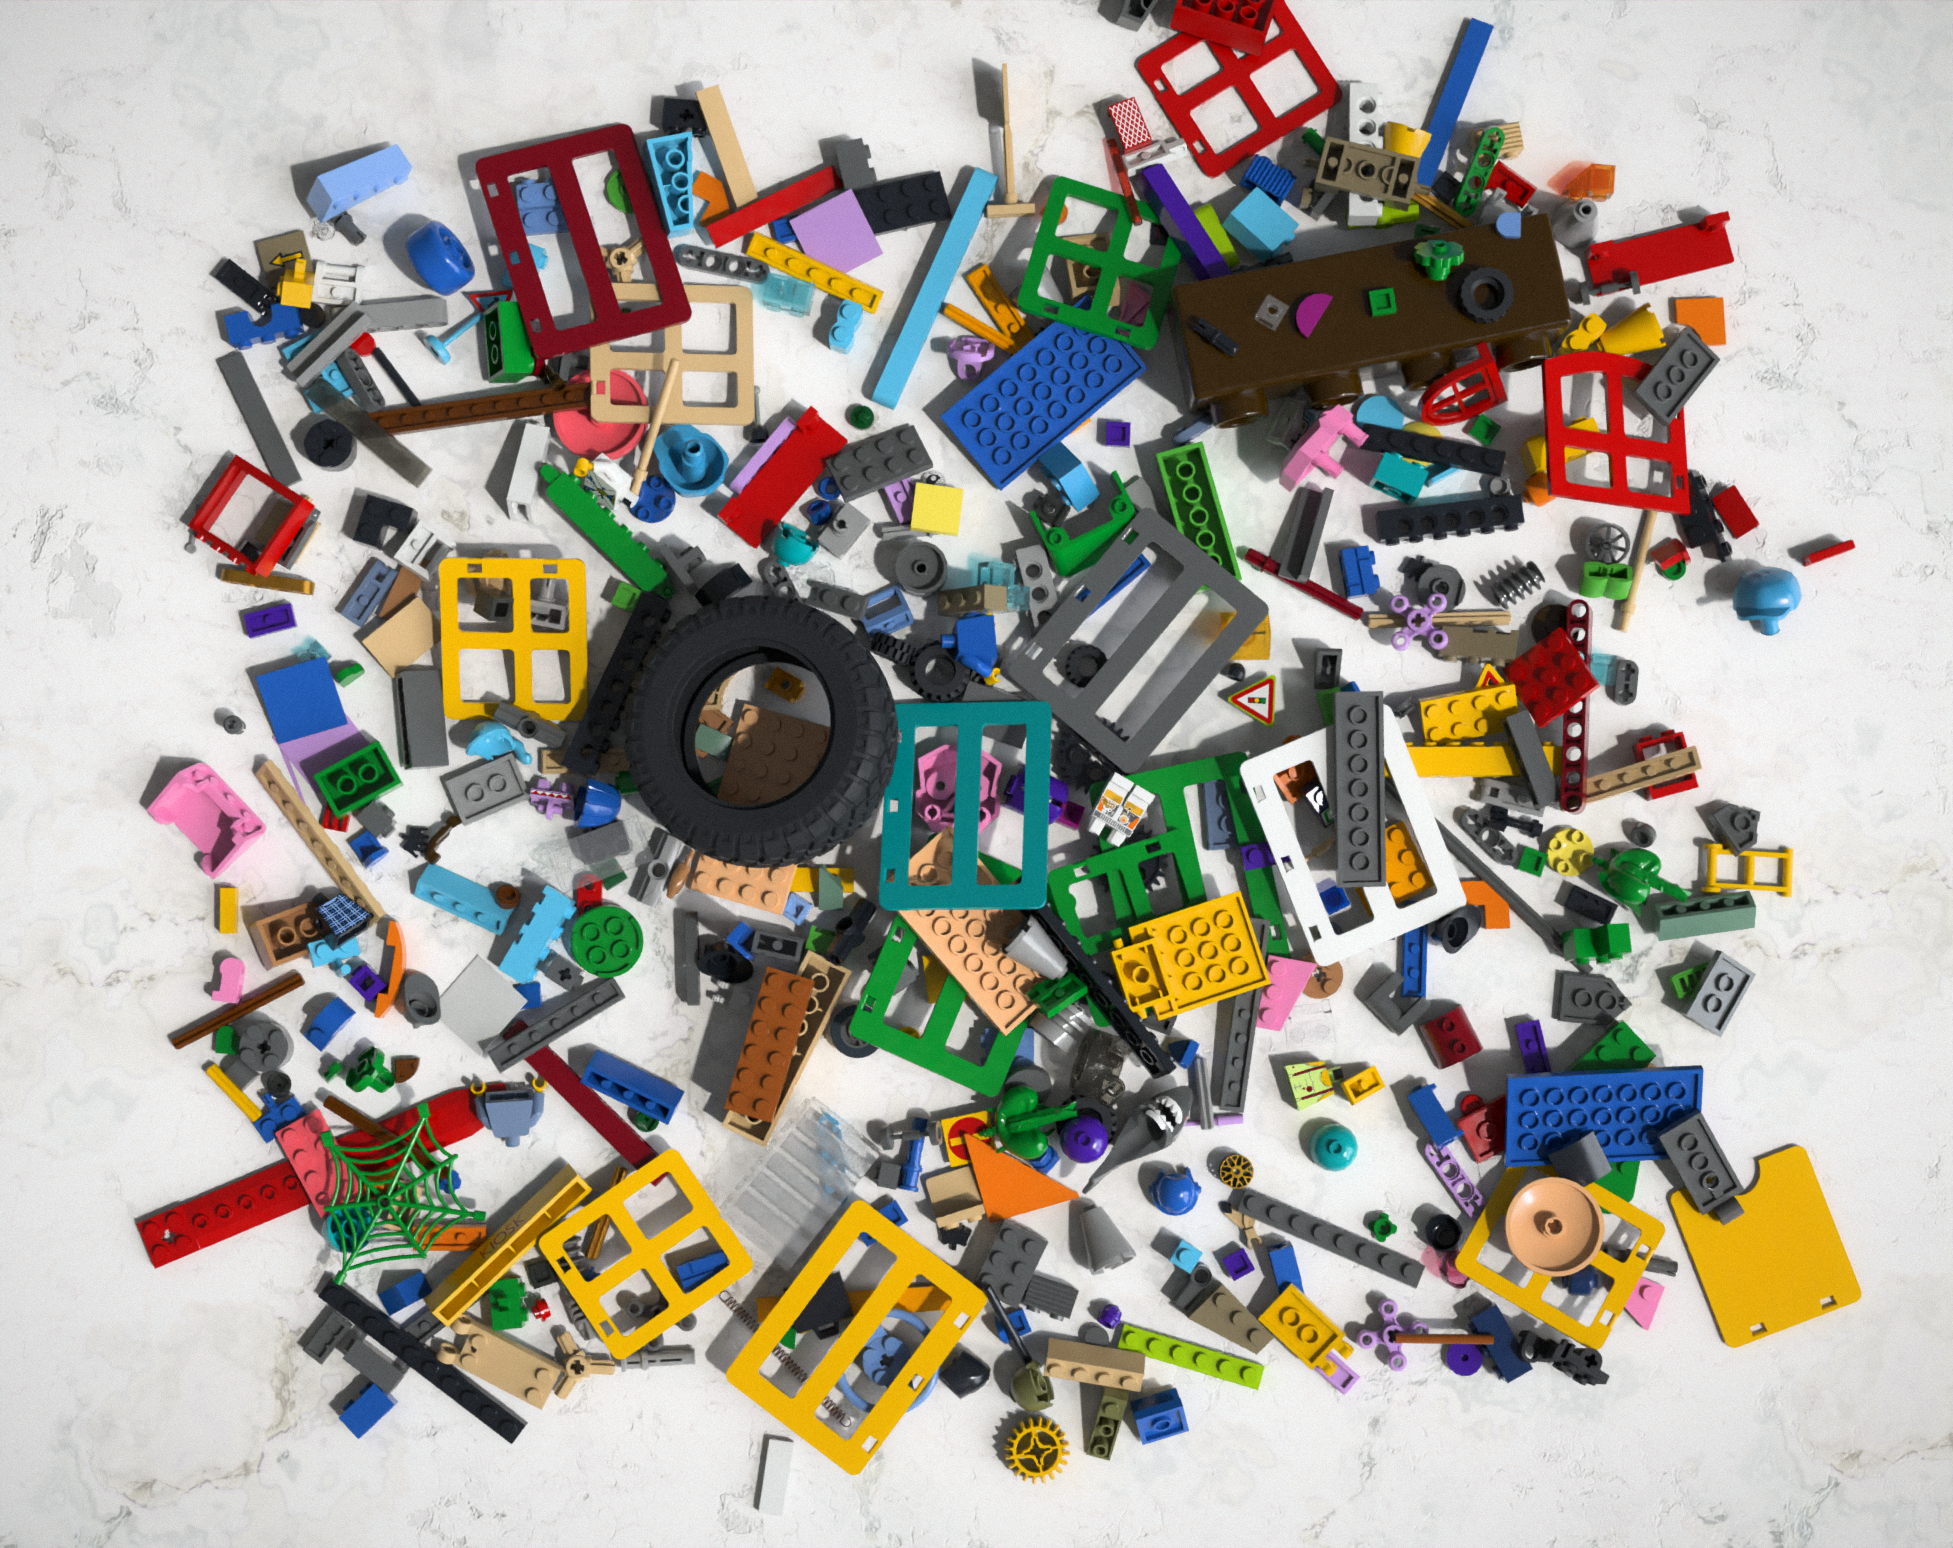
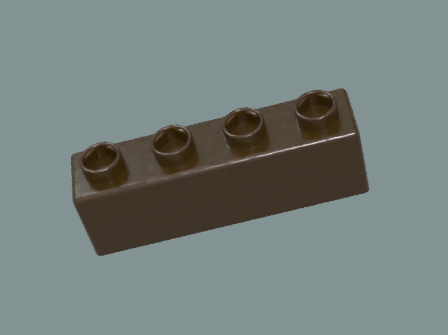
M1549 213L1521 217V237L1519 239L1499 236L1495 230V223L1474 226L1176 285L1170 290L1166 306L1187 411L1192 415L1211 412L1213 426L1218 429L1235 428L1264 420L1269 416L1268 400L1305 393L1307 406L1310 410H1324L1337 404L1341 406L1351 404L1364 397L1362 382L1394 375L1400 376L1401 386L1404 391L1427 390L1437 380L1456 370V363L1479 359L1480 356L1476 345L1484 341L1494 357L1498 372L1509 373L1540 366L1541 362L1553 357L1550 344L1555 343L1572 323L1571 310ZM1442 239L1446 242H1456L1462 245L1464 261L1457 266L1451 265L1450 273L1445 280L1436 281L1429 279L1426 266L1415 262L1414 247L1420 242L1427 243L1428 240ZM1480 267L1499 269L1512 281L1514 289V300L1508 312L1498 321L1490 322L1489 324H1479L1474 320L1468 319V316L1462 313V309L1458 304L1459 298H1457L1460 290L1459 287L1470 272L1476 271ZM1481 284L1474 291V299L1480 306L1490 307L1496 303L1498 293L1494 286ZM1393 288L1397 309L1396 314L1371 317L1368 292ZM1313 294L1332 296L1331 302L1308 339H1305L1299 333L1296 325L1295 315L1299 305L1305 298ZM1201 317H1204L1205 320L1217 329H1223L1225 335L1239 344L1240 347L1234 356L1230 357L1214 344L1211 346L1209 340L1193 330L1195 324L1205 329L1198 322Z

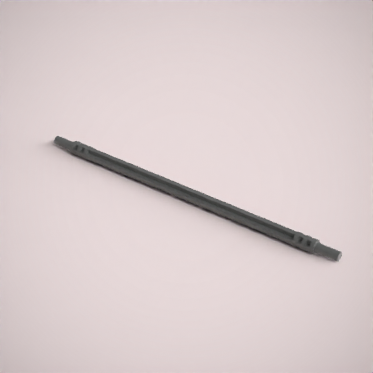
M1385 778V789L1401 803L1392 778ZM1435 818L1446 847L1498 893L1553 948L1564 956L1562 935ZM1589 964L1576 965L1586 975L1593 970V967Z

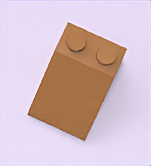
M311 901L259 920L248 926L266 971L309 955L306 944L323 939L312 922L316 907Z

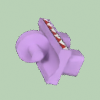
M538 779L535 789L531 788V804L539 805L538 811L546 812V819L552 820L553 814L562 815L563 809L574 811L575 797L573 784L560 783L559 792L550 791V781Z

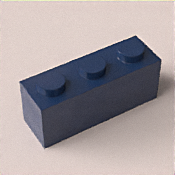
M1491 1302L1467 1316L1470 1321L1467 1326L1472 1334L1494 1335V1344H1481L1479 1347L1486 1358L1490 1357L1494 1363L1492 1370L1498 1380L1503 1379V1381L1509 1383L1533 1369L1530 1363H1525L1519 1359L1517 1355L1519 1343L1497 1304Z

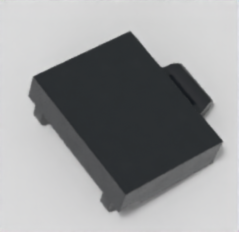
M840 1270L830 1273L794 1321L797 1334L810 1332L813 1329L820 1340L839 1335V1320L844 1321L852 1318L853 1310ZM791 1285L783 1288L784 1294ZM834 1323L832 1327L819 1330L821 1326Z

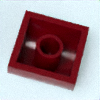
M1462 1005L1418 1026L1439 1070L1461 1062L1483 1049Z

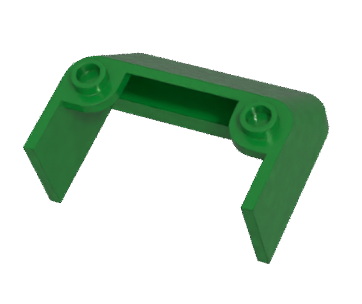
M1116 470L1110 476V480L1118 496L1111 500L1109 505V512L1113 520L1070 540L1066 531L1062 528L1053 527L1044 531L1035 511L1029 512V520L1041 544H1044L1045 552L1056 574L1060 577L1069 578L1094 566L1135 518L1136 512L1133 503ZM1133 529L1123 541L1131 545L1139 534Z

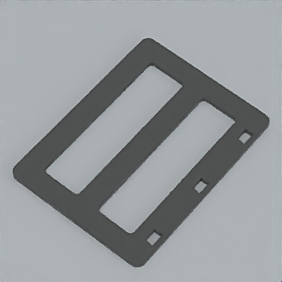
M1144 508L1135 516L1009 667V675L1038 701L1049 703L1052 712L1123 772L1132 774L1140 768L1265 619L1269 608L1262 599L1151 508ZM1134 529L1139 535L1129 545L1123 540ZM1151 542H1155L1182 564L1184 570L1076 698H1071L1043 674V670ZM1203 585L1208 586L1235 608L1237 614L1129 742L1122 741L1095 718V713ZM1086 587L1091 593L1083 602H1080L1076 599V596ZM1038 644L1043 650L1033 660L1027 655Z

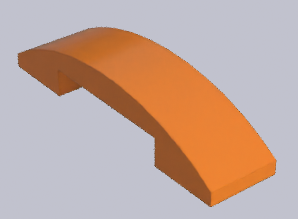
M390 921L386 941V945L395 946L388 994L378 993L374 1016L377 1018H384L394 1005L401 991L406 972L407 953L405 938L399 922Z

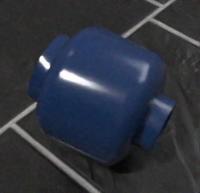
M1587 1265L1576 1273L1562 1276V1288H1565L1569 1295L1590 1296L1593 1288H1598L1599 1276L1594 1274L1591 1265Z

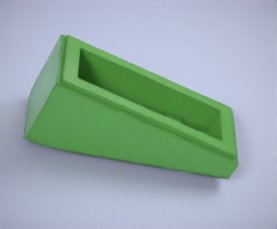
M1710 961L1667 977L1675 999H1681L1693 993L1695 987L1692 988L1687 975L1691 974L1696 986L1699 982L1696 972L1700 971L1702 976L1705 971L1704 968H1707ZM1679 978H1683L1687 990L1683 991Z

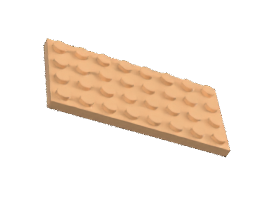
M744 704L717 797L720 800L734 804L756 805L780 799L793 792L812 775L819 765L828 744L830 727ZM701 853L691 889L783 916L798 864L794 865L793 863L792 865L779 868H750L718 861Z
M950 824L910 858L909 885L935 886L951 884L954 829ZM978 858L977 884L1001 885ZM895 872L886 880V883L894 882ZM1018 909L896 911L1003 1036L1008 1035L1037 1008L1034 1000L1030 1002L1026 998L1025 993L1032 989V985L1037 982H1043L1047 977L1004 956L999 951L1003 942L1008 945L1010 942L1008 935L1025 918Z

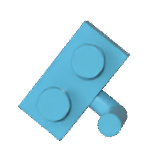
M356 937L334 951L324 939L306 944L312 968L332 963L337 977H343L351 971V967L347 964L343 965L342 960L361 954Z

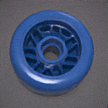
M435 220L429 221L411 233L405 240V251L411 264L424 282L436 293L442 296H450L474 278L475 267L469 253L457 236L443 223Z

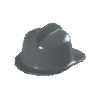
M414 973L408 976L404 984L405 1001L402 1005L404 1018L412 1024L413 1029L437 1023L441 1017L437 985L429 976L422 973Z

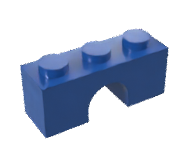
M281 303L271 305V321L261 327L254 325L253 317L248 311L226 315L224 320L229 342L235 349L247 350L257 343L268 345L275 343V339L283 337L285 339L297 338L300 333L305 332L300 318V308L281 305Z

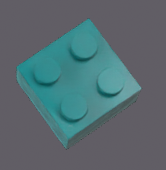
M1385 452L1378 461L1367 486L1411 506L1418 498L1429 472L1424 470L1425 466L1414 461L1409 463L1402 460L1403 456L1396 452Z

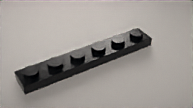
M1366 423L1363 425L1362 431L1368 434L1369 437L1359 449L1383 454L1393 451L1402 455L1403 458L1501 477L1506 456L1505 451Z

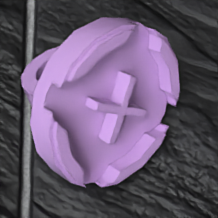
M966 336L957 342L954 338L948 342L947 354L951 358L958 360L957 371L960 378L967 382H973L982 373L983 361L994 357L995 345L993 343L989 345L988 340L979 337ZM970 364L974 366L976 373L968 374L964 369V365Z

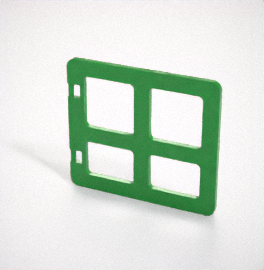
M1060 176L1053 181L1017 299V307L1021 311L1035 316H1043L1067 326L1112 340L1116 339L1126 342L1128 345L1144 350H1150L1155 346L1181 253L1171 237L1168 236L1159 268H1153L1125 259L1124 252L1134 219L1139 218L1163 226L1149 203ZM1067 197L1076 198L1117 212L1118 216L1106 252L1056 237L1055 232ZM1053 254L1100 270L1101 274L1090 310H1082L1038 295V288L1049 255ZM1119 276L1153 287V293L1142 327L1114 320L1107 316L1115 283ZM1044 306L1058 309V313L1053 314L1044 311ZM1116 328L1130 332L1129 337L1115 333Z
M1179 829L1050 871L1047 877L1059 917L1066 923L1068 932L1079 939L1084 952L1091 956L1113 948V940L1122 938L1123 944L1131 942L1126 929L1128 927L1208 901L1187 836ZM1159 842L1161 850L1148 854L1145 846ZM1172 852L1175 855L1189 903L1156 915L1152 911L1138 864L1141 861ZM1087 865L1090 873L1076 877L1074 869ZM1116 869L1120 870L1136 915L1135 922L1091 937H1085L1069 892V886ZM1085 994L1094 1023L1099 1027L1110 1026L1109 1022ZM1152 1006L1145 1008L1146 1013L1153 1011Z

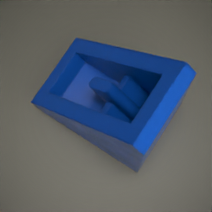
M420 1271L378 1295L389 1316L426 1297L433 1290L423 1271Z

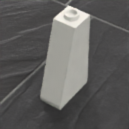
M526 423L506 499L510 520L533 525L543 482L540 470L542 466L546 465L551 442L550 427H546L541 423Z

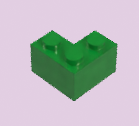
M1629 923L1605 924L1597 928H1573L1562 933L1565 961H1574L1575 965L1589 964V961H1596L1597 965L1610 964L1611 961L1621 960L1623 955L1632 952Z

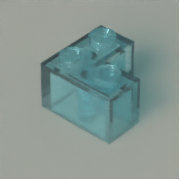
M997 561L978 563L977 585L987 584L1007 587V611L996 612V614L1029 611L1030 586L1015 584V564Z

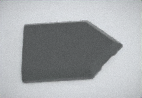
M1570 973L1561 974L1557 1021L1607 1026L1623 1011L1632 1006V1003L1624 996L1611 978Z

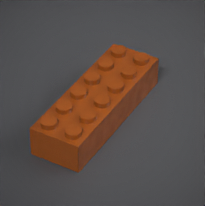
M767 966L724 1109L770 1123L773 1122L816 981Z

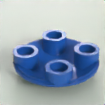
M647 476L646 481L642 482L638 495L639 499L630 510L636 518L643 522H661L672 513L675 507V491L664 478L660 476Z

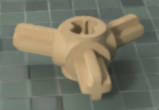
M642 237L629 247H613L612 250L600 246L604 262L607 264L606 267L612 269L613 276H617V282L632 283L631 274L634 272L633 266L637 263L636 259L646 252ZM620 258H625L626 263L622 262V265H618L617 260L621 261Z
M569 1331L557 1337L566 1356V1359L563 1360L566 1365L563 1369L565 1374L554 1390V1394L557 1397L565 1400L577 1382L581 1383L584 1377L590 1378L591 1374H614L615 1361L592 1359V1355H585L583 1350L579 1351ZM577 1360H580V1364L585 1367L580 1372H577V1368L573 1367Z

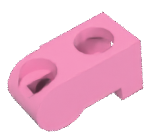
M227 958L220 965V972L222 974L220 991H213L211 1000L238 1004L241 1002L245 965L238 958Z

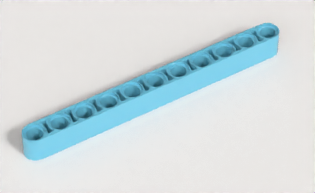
M976 167L875 388L871 401L891 410L895 409L992 196L999 176Z

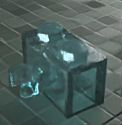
M768 273L762 298L763 305L767 306V310L773 312L785 310L789 311L790 315L803 318L804 315L810 316L816 285L815 283Z

